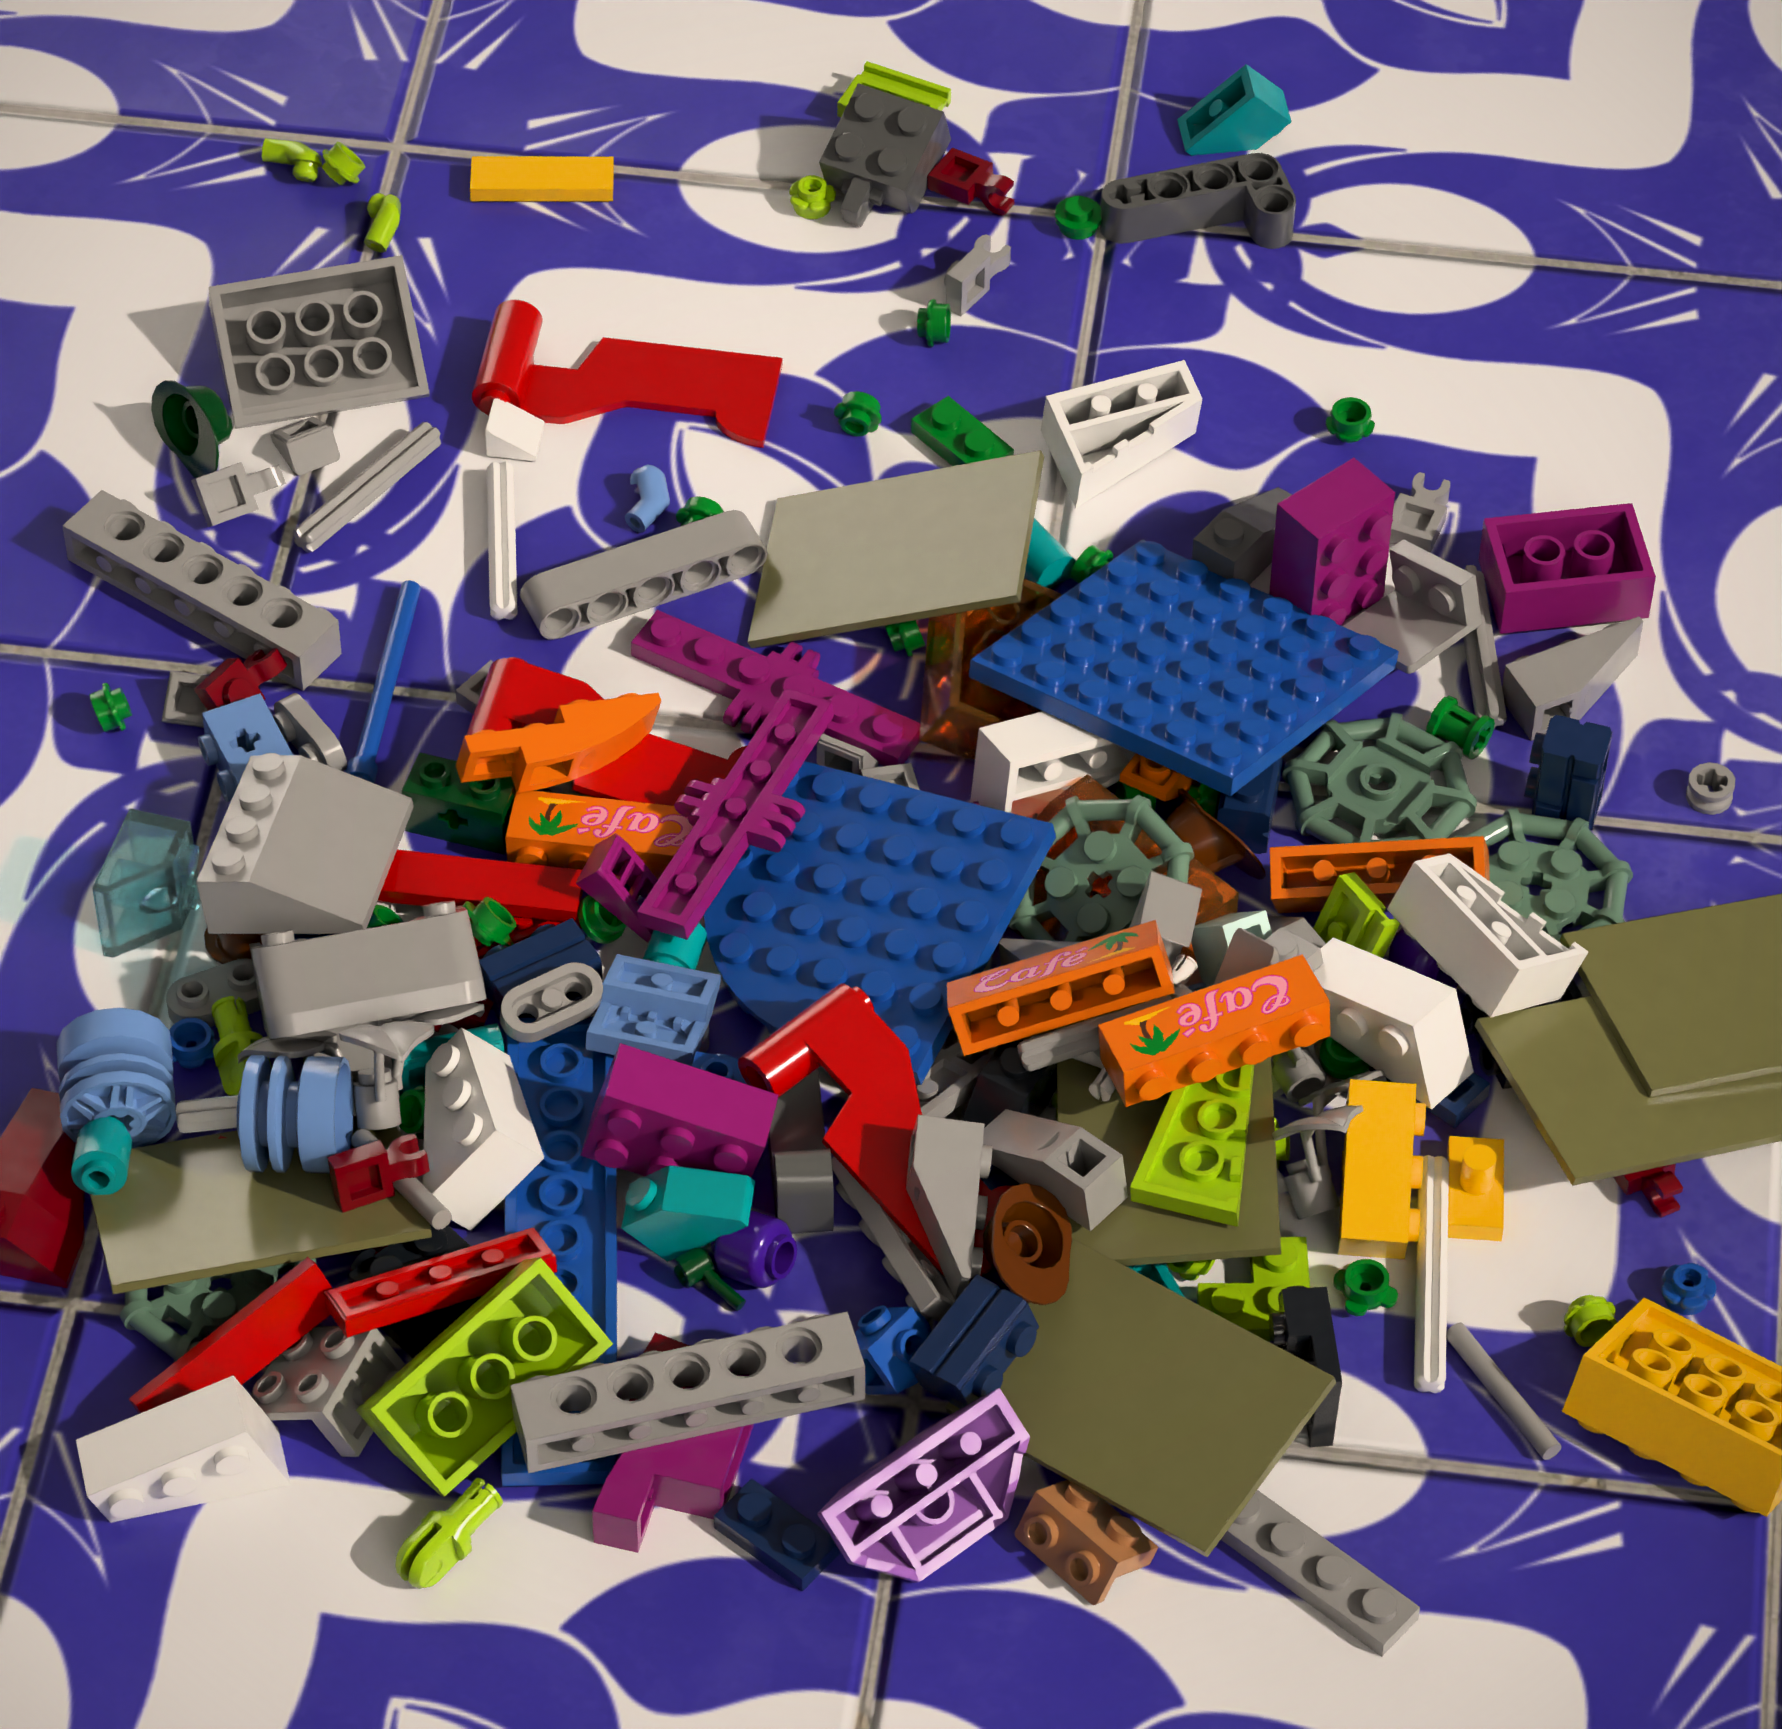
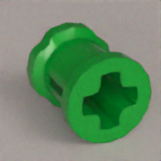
M1449 695L1443 697L1434 708L1427 723L1426 732L1437 738L1441 737L1448 742H1455L1463 749V755L1473 760L1481 754L1488 744L1495 722L1493 718L1487 715L1480 718L1458 706L1457 699Z

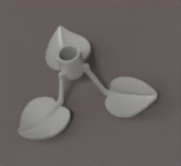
M470 1003L392 1018L395 1022L385 1023L382 1026L364 1025L341 1031L339 1033L341 1041L372 1050L374 1053V1068L358 1071V1081H354L352 1076L357 1127L366 1130H380L400 1125L401 1113L398 1091L403 1089V1067L410 1052L419 1043L434 1034V1026L458 1021L473 1014L481 1017L485 1012L484 1004ZM323 1030L283 1038L269 1039L268 1036L263 1037L238 1054V1064L251 1055H265L269 1058H277L278 1056L298 1058L316 1053H323L331 1057L344 1056L339 1045L334 1043L337 1041V1034ZM384 1055L394 1059L392 1076L391 1069L384 1067Z
M1377 1070L1361 1073L1343 1081L1331 1083L1300 1099L1298 1104L1299 1107H1303L1313 1102L1314 1117L1296 1120L1272 1133L1274 1141L1296 1133L1301 1134L1306 1159L1286 1165L1289 1173L1288 1177L1284 1178L1277 1169L1278 1193L1281 1194L1289 1191L1298 1220L1340 1207L1328 1165L1325 1130L1346 1133L1351 1120L1364 1111L1362 1105L1342 1106L1324 1111V1107L1339 1094L1348 1093L1350 1079L1386 1082L1387 1079L1384 1071ZM1314 1132L1316 1139L1317 1155L1315 1154V1149L1312 1140V1135Z

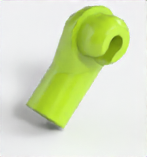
M272 138L264 139L262 147V160L264 162L295 165L293 175L300 181L314 182L318 178V167H322V159L319 153L301 142Z
M376 193L371 196L367 206V211L374 220L364 239V243L374 251L386 252L400 222L401 203L392 194L385 196L381 193Z

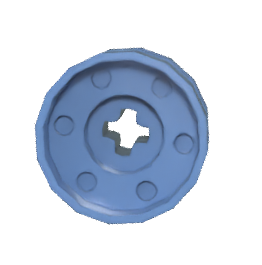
M120 1007L95 1010L79 1016L62 1029L56 1042L60 1080V1119L62 1130L73 1142H76L79 1130L88 1121L108 1116L120 1120L126 1126L132 1138V1148L156 1143L170 1132L177 1118L175 1088L172 1076L174 1073L170 1031L160 1019L141 1010Z
M251 1055L247 1059L238 1094L236 1114L241 1157L247 1171L264 1172L270 1158L272 1169L277 1173H285L290 1166L294 1148H298L301 1165L306 1173L330 1174L327 1157L350 1150L352 1145L354 1118L353 1083L349 1061L345 1057L309 1056L304 1062L299 1081H296L291 1059L287 1056H278L273 1063L272 1069L269 1059L265 1055Z

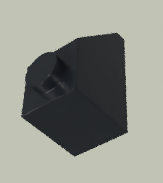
M1020 1039L1000 1045L980 1072L962 1121L984 1123L986 1127L1005 1109L1040 1117L1049 1104L1053 1093L1057 1090L1056 1063L1034 1071H1027L1022 1066L1017 1047L1024 1040Z

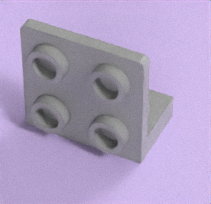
M1403 539L1389 549L1392 580L1395 590L1350 620L1343 627L1361 635L1372 636L1380 643L1398 650L1396 668L1411 674L1482 625L1476 576Z
M339 1326L314 1327L271 1361L264 1375L255 1383L251 1397L271 1421L312 1420L341 1457H359L373 1430L358 1414L356 1409L406 1364L377 1328L347 1338Z

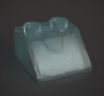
M129 809L92 887L103 956L114 958L181 930L190 910H197L199 908L201 899L196 883L198 879L199 846L193 844L190 821Z

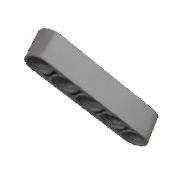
M730 510L539 573L525 582L521 588L520 598L541 636L546 639L555 640L748 576L756 572L764 564L768 553L747 516L741 511Z

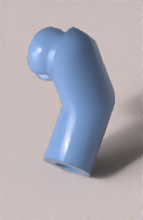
M644 465L641 468H637L630 477V484H637V488L634 491L640 494L641 499L625 515V521L632 530L638 533L644 532L670 504L665 474L653 465Z

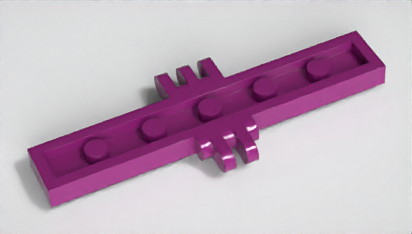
M656 610L631 642V656L733 700L724 713L723 723L735 727L744 716L740 729L750 735L754 734L786 688L832 701L834 717L823 734L867 751L878 761V764L883 766L904 764L923 738V724L819 680V671L816 667L820 661V653L809 649L800 659L803 647L795 642H790L781 654L772 651L766 657L659 610Z
M785 688L725 779L714 778L710 784L698 780L689 781L684 789L685 794L679 796L674 804V808L679 814L688 817V822L693 828L638 909L637 914L641 926L688 940L749 845L772 852L781 851L786 843L785 837H789L796 827L795 822H799L805 814V808L801 803L782 797V795L833 719L832 701Z

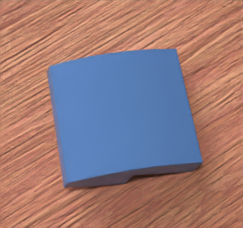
M617 954L602 983L603 994L601 1003L586 1032V1049L615 1055L619 1044L622 1043L692 1066L695 1052L700 1050L721 983V975Z

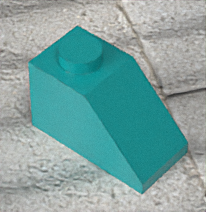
M1247 64L1177 119L1185 152L1191 156L1257 150L1292 122L1283 90Z
M669 1165L629 1184L621 1229L665 1261H671L691 1249L700 1248L714 1242L720 1236L732 1234L747 1227L755 1180L748 1175Z

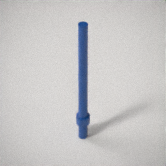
M411 580L404 581L401 584L355 757L348 761L345 771L348 774L374 784L378 773V765L375 763L421 591L420 585Z

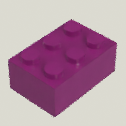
M1352 458L1279 502L1276 511L1269 595L1289 600L1293 605L1299 607L1310 616L1315 614L1329 617L1340 626L1351 616L1363 609H1368L1381 600L1385 592L1395 492L1357 459Z
M1632 503L1484 518L1478 560L1484 574L1485 584L1500 634L1625 621L1638 616L1641 619L1649 618L1656 576Z
M620 1043L596 1100L580 1156L595 1160L605 1167L620 1168L642 1176H647L671 1165L752 1177L766 1146L779 1095Z

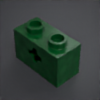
M419 752L401 790L403 795L412 798L414 805L405 831L504 855L506 852L505 836L516 794L512 777L461 783L455 766L457 761Z

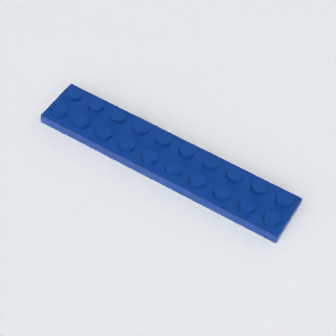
M590 1016L536 1042H519L507 1035V1054L510 1056L544 1159L505 1197V1236L525 1229L535 1228L556 1256L557 1272L554 1274L613 1343L610 1348L592 1363L608 1364L617 1362V1168L605 1167L595 1160L580 1155L596 1100L615 1055L586 1049V1032L594 1017ZM519 1018L524 1023H532L536 1020L535 1018ZM570 1411L568 1413L575 1414L582 1411ZM516 1432L502 1444V1486L604 1484L618 1461V1454L528 1474L519 1437Z

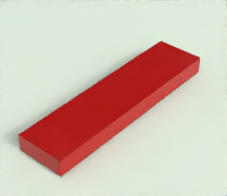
M397 850L377 901L425 906L445 901H455L456 906H462L466 901H469L474 906H477L485 897H490L503 905L512 916L562 922L573 918L577 923L578 908L582 900L583 889L576 884V881L582 870Z
M529 1228L324 1292L326 1309L348 1338L485 1295L524 1259L541 1257L553 1273H556V1256L535 1228Z
M307 1257L132 1395L129 1401L138 1414L233 1375L243 1385L331 1315L326 1309L324 1292L333 1289L316 1262Z

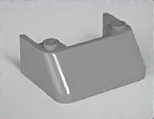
M445 901L422 906L424 916L406 922L312 939H295L293 930L261 935L262 945L260 942L249 944L264 1030L269 1039L340 1028L465 1005L487 999L468 910L463 906H456L455 901Z

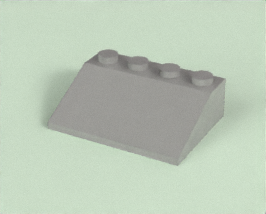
M402 255L209 287V308L235 429L430 396Z
M266 753L260 756H250L196 881L208 933L268 934L293 930L294 934H340L367 929L413 810L412 798L302 755Z

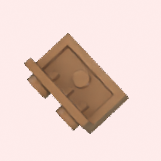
M1069 1480L1035 1491L1015 1530V1537L1092 1605L1099 1604L1105 1600L1115 1578L1150 1565L1159 1548L1142 1533L1137 1523L1122 1516L1105 1500Z

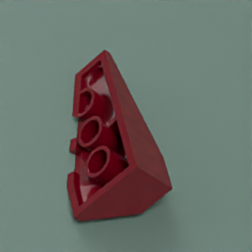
M31 1088L0 1137V1275L68 1288L85 1245V1192L77 1187L71 1176L76 1142H73L62 1130L59 1093Z

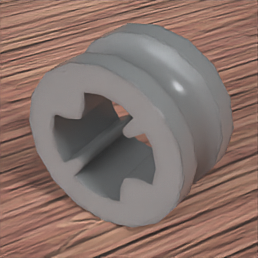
M1708 762L1699 764L1689 774L1686 790L1688 804L1694 810L1703 814L1715 815L1726 811L1732 804L1735 777L1727 767L1718 763ZM1707 785L1712 786L1714 792H1709Z

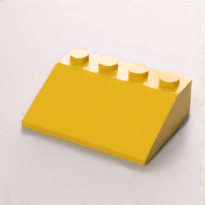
M1645 1297L1583 1355L1562 1412L1575 1418L1584 1429L1597 1434H1606L1627 1445L1635 1455L1647 1460H1656L1678 1471L1680 1476L1687 1482L1697 1486H1707L1729 1497L1735 1506L1744 1511L1760 1513L1767 1517L1782 1501V1366Z

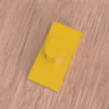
M1449 1136L1447 1160L1449 1162L1448 1238L1502 1241L1504 1229V1139Z

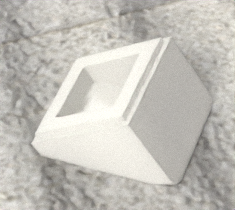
M494 398L485 430L487 456L536 461L545 427L544 421L507 401L504 402Z

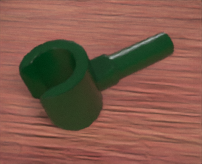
M703 1248L691 1249L675 1258L678 1265L675 1266L674 1273L685 1288L703 1281L709 1289L717 1293L736 1311L740 1310L746 1303V1300L715 1272L712 1259Z

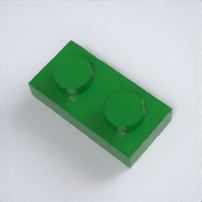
M950 396L945 397L911 419V433L951 466L1014 455V449Z

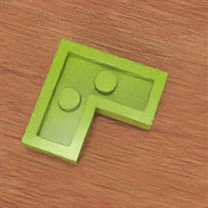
M1281 1237V1255L1250 1257L1252 1283H1198L1197 1304L1271 1342L1269 1315L1270 1313L1279 1312L1278 1294L1281 1292V1289L1290 1286L1310 1288L1306 1237Z

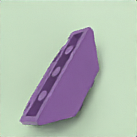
M995 1389L929 1426L846 1484L817 1515L848 1564L914 1583L920 1582L1009 1518L1020 1476L1023 1454L1027 1451L1030 1436L1001 1389Z

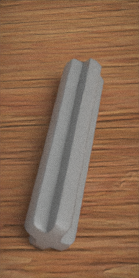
M1169 995L1022 1041L1017 1045L1022 1066L1027 1071H1034L1100 1049L1099 1024L1160 1004L1172 998Z

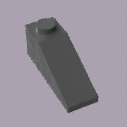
M1277 487L1222 510L1193 539L1192 560L1204 563L1209 571L1226 579H1241L1250 585L1272 563L1277 504L1292 494Z

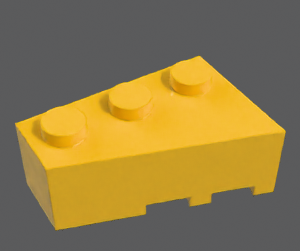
M1350 1079L1345 1106L1362 1105L1364 1111L1351 1120L1344 1138L1341 1165L1343 1173L1340 1195L1338 1255L1405 1259L1408 1242H1418L1420 1209L1410 1208L1411 1188L1421 1189L1423 1156L1413 1155L1414 1136H1424L1426 1103H1416L1417 1084Z

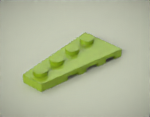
M1247 1064L1232 1071L1219 1074L1207 1082L1194 1083L1171 1092L1131 1183V1201L1238 1227L1254 1065Z

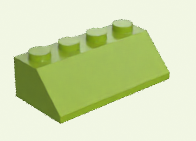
M541 1257L524 1259L361 1404L356 1411L399 1460L439 1495L445 1497L517 1432L513 1419L510 1385L525 1382L534 1376H553L581 1370L585 1366L592 1364L613 1343Z

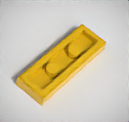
M472 156L470 177L471 201H613L614 157Z

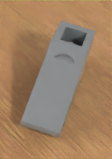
M1640 616L1622 623L1610 624L1600 631L1577 639L1566 640L1558 646L1531 656L1519 657L1505 665L1502 685L1504 703L1531 741L1534 740L1536 732L1546 734L1550 718H1553L1555 715L1580 720L1636 658L1643 620Z
M1005 1109L984 1128L983 1144L992 1145V1165L1020 1184L1029 1183L1041 1186L1055 1195L1066 1209L1068 1217L1089 1231L1093 1230L1128 1198L1123 1155L1082 1127Z
M918 1115L910 1141L906 1189L953 1297L957 1299L974 1276L981 1274L983 1248L974 1247L975 1229L983 1230L986 1220L988 1197L978 1195L980 1178L988 1179L992 1145L983 1144L984 1123Z

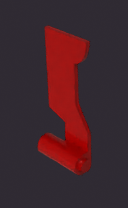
M507 300L497 306L472 392L474 405L488 416L494 398L504 402L507 401L543 420L544 423L568 424L620 408L631 407L716 417L717 427L727 437L742 444L764 448L782 371L783 358L603 337L578 369L534 365V352L543 323L541 313L535 306L522 300Z
M520 658L498 659L490 665L466 735H472L481 730L503 731L519 729L533 723L554 724L559 705H566L581 699L588 701L604 699L584 681L529 664ZM648 734L635 747L615 761L592 773L572 780V790L597 798L674 806L679 796L685 794L684 789L690 780H698L710 784L714 778L725 779L747 746L738 748L731 753L728 759Z
M843 983L838 984L738 1059L739 1070L747 1085L778 1094V1098L820 1066L829 1073L849 1095V1098L823 1137V1145L827 1149L830 1148V1152L944 1276L906 1189L911 1135L917 1116L922 1115L909 1050L875 1013L870 998L859 987L851 988ZM980 1179L978 1195L987 1196L988 1205L984 1229H975L974 1247L983 1248V1234L989 1220L994 1216L999 1198L1012 1186H1000L991 1191ZM984 1249L980 1274L982 1277L993 1269L986 1258Z

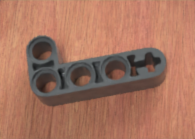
M1251 153L1109 182L1104 186L1101 195L1100 231L1107 240L1123 244L1244 221L1251 238L1256 244L1264 248L1277 249L1286 246L1292 240L1296 198L1277 159L1265 153Z
M818 1069L778 1098L768 1134L775 1218L785 1221L792 1234L833 1231L832 1160L830 1148L827 1149L822 1143L825 1136Z

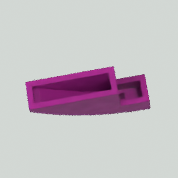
M739 1374L737 1376H749V1374ZM754 1424L622 1453L606 1478L592 1510L594 1543L638 1553L655 1506L714 1519V1515L729 1500Z

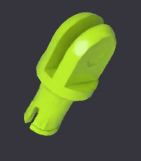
M227 996L217 1000L211 1007L212 1017L220 1037V1041L213 1049V1055L226 1094L234 1096L239 1094L243 1071L248 1059L246 1058L238 1064V1054L255 1041L263 1038V1036L252 1031L245 1001L240 997L235 1001L234 996Z
M476 1478L446 1511L431 1510L421 1520V1524L404 1541L396 1555L395 1568L403 1580L409 1581L413 1587L419 1589L431 1587L440 1581L459 1560H463L472 1551L470 1536L503 1504L500 1494L492 1485L488 1483L482 1489L485 1485L484 1480Z

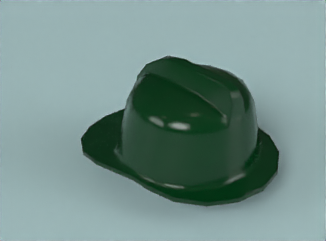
M172 380L161 382L154 390L151 405L154 424L161 439L178 456L193 477L197 478L217 471L219 459L218 445L229 439L233 429L231 418L227 414L222 399L214 390L207 386H183Z

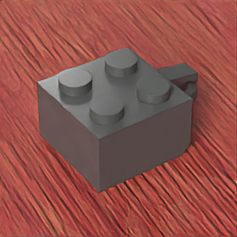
M859 83L857 84L819 161L827 185H832L834 188L842 190L841 193L846 194L840 207L844 222L862 227L874 204L878 206L884 204L911 214L918 209L928 188L927 175L940 162L951 141L943 111Z

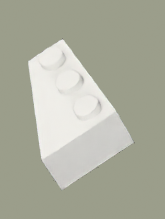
M1185 360L1046 396L1041 432L1075 508L1196 433L1203 398Z
M1044 711L980 727L970 803L979 801L981 806L1033 819L1038 818L1040 821L1046 822L1056 815L1054 808L1065 803L1066 799L1080 795L1086 800L1118 782L1120 773L1136 753Z
M1448 853L1414 861L1387 910L1399 921L1405 933L1415 939L1436 960L1438 967L1460 985L1471 997L1473 1004L1491 1018L1561 999L1587 956L1588 951L1576 942L1569 949L1542 930L1547 922L1535 913H1531L1528 919L1524 918L1501 901L1505 893L1452 854Z
M1332 938L1321 947L1323 964L1313 973L1330 1000L1331 1038L1374 1069L1384 1071L1385 1076L1392 1082L1417 1084L1416 1099L1421 1103H1426V1106L1431 1110L1473 1073L1455 988L1336 938Z
M461 1027L447 1043L440 1045L435 1050L431 1059L426 1063L424 1150L427 1153L430 1171L423 1175V1185L450 1211L453 1222L472 1231L544 1159V1155L510 1056Z
M234 1375L76 1439L86 1495L110 1523L291 1485L278 1428Z

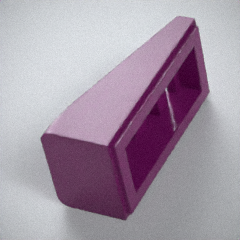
M615 833L595 845L576 884L644 941L649 943L653 929L640 925L637 914L640 905L636 901L639 895L646 899L658 879L632 847ZM625 884H628L631 887L629 892L624 887Z

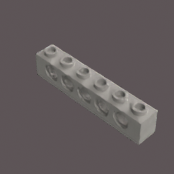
M101 490L63 525L69 561L245 659L258 649H262L265 655H267L273 648H277L288 665L276 676L302 691L342 654L339 622L329 611L321 607L316 608L296 597L286 587L276 586L256 575L246 565L236 564L216 553L208 544L196 542L178 532L168 522L158 521L138 510L135 505L125 499L120 500Z
M848 1312L833 1315L819 1314L797 1323L774 1328L769 1326L759 1327L746 1334L718 1340L704 1339L691 1346L663 1352L649 1351L636 1358L608 1364L594 1363L585 1366L581 1370L553 1376H534L525 1382L510 1385L513 1419L529 1474L864 1400L865 1364ZM794 1362H805L804 1364H794ZM739 1374H749V1376H737V1375H739ZM684 1386H692V1387H694V1388L683 1389V1388H681V1387H684ZM630 1398L638 1399L635 1401H625V1399ZM570 1411H582L575 1414L568 1413Z

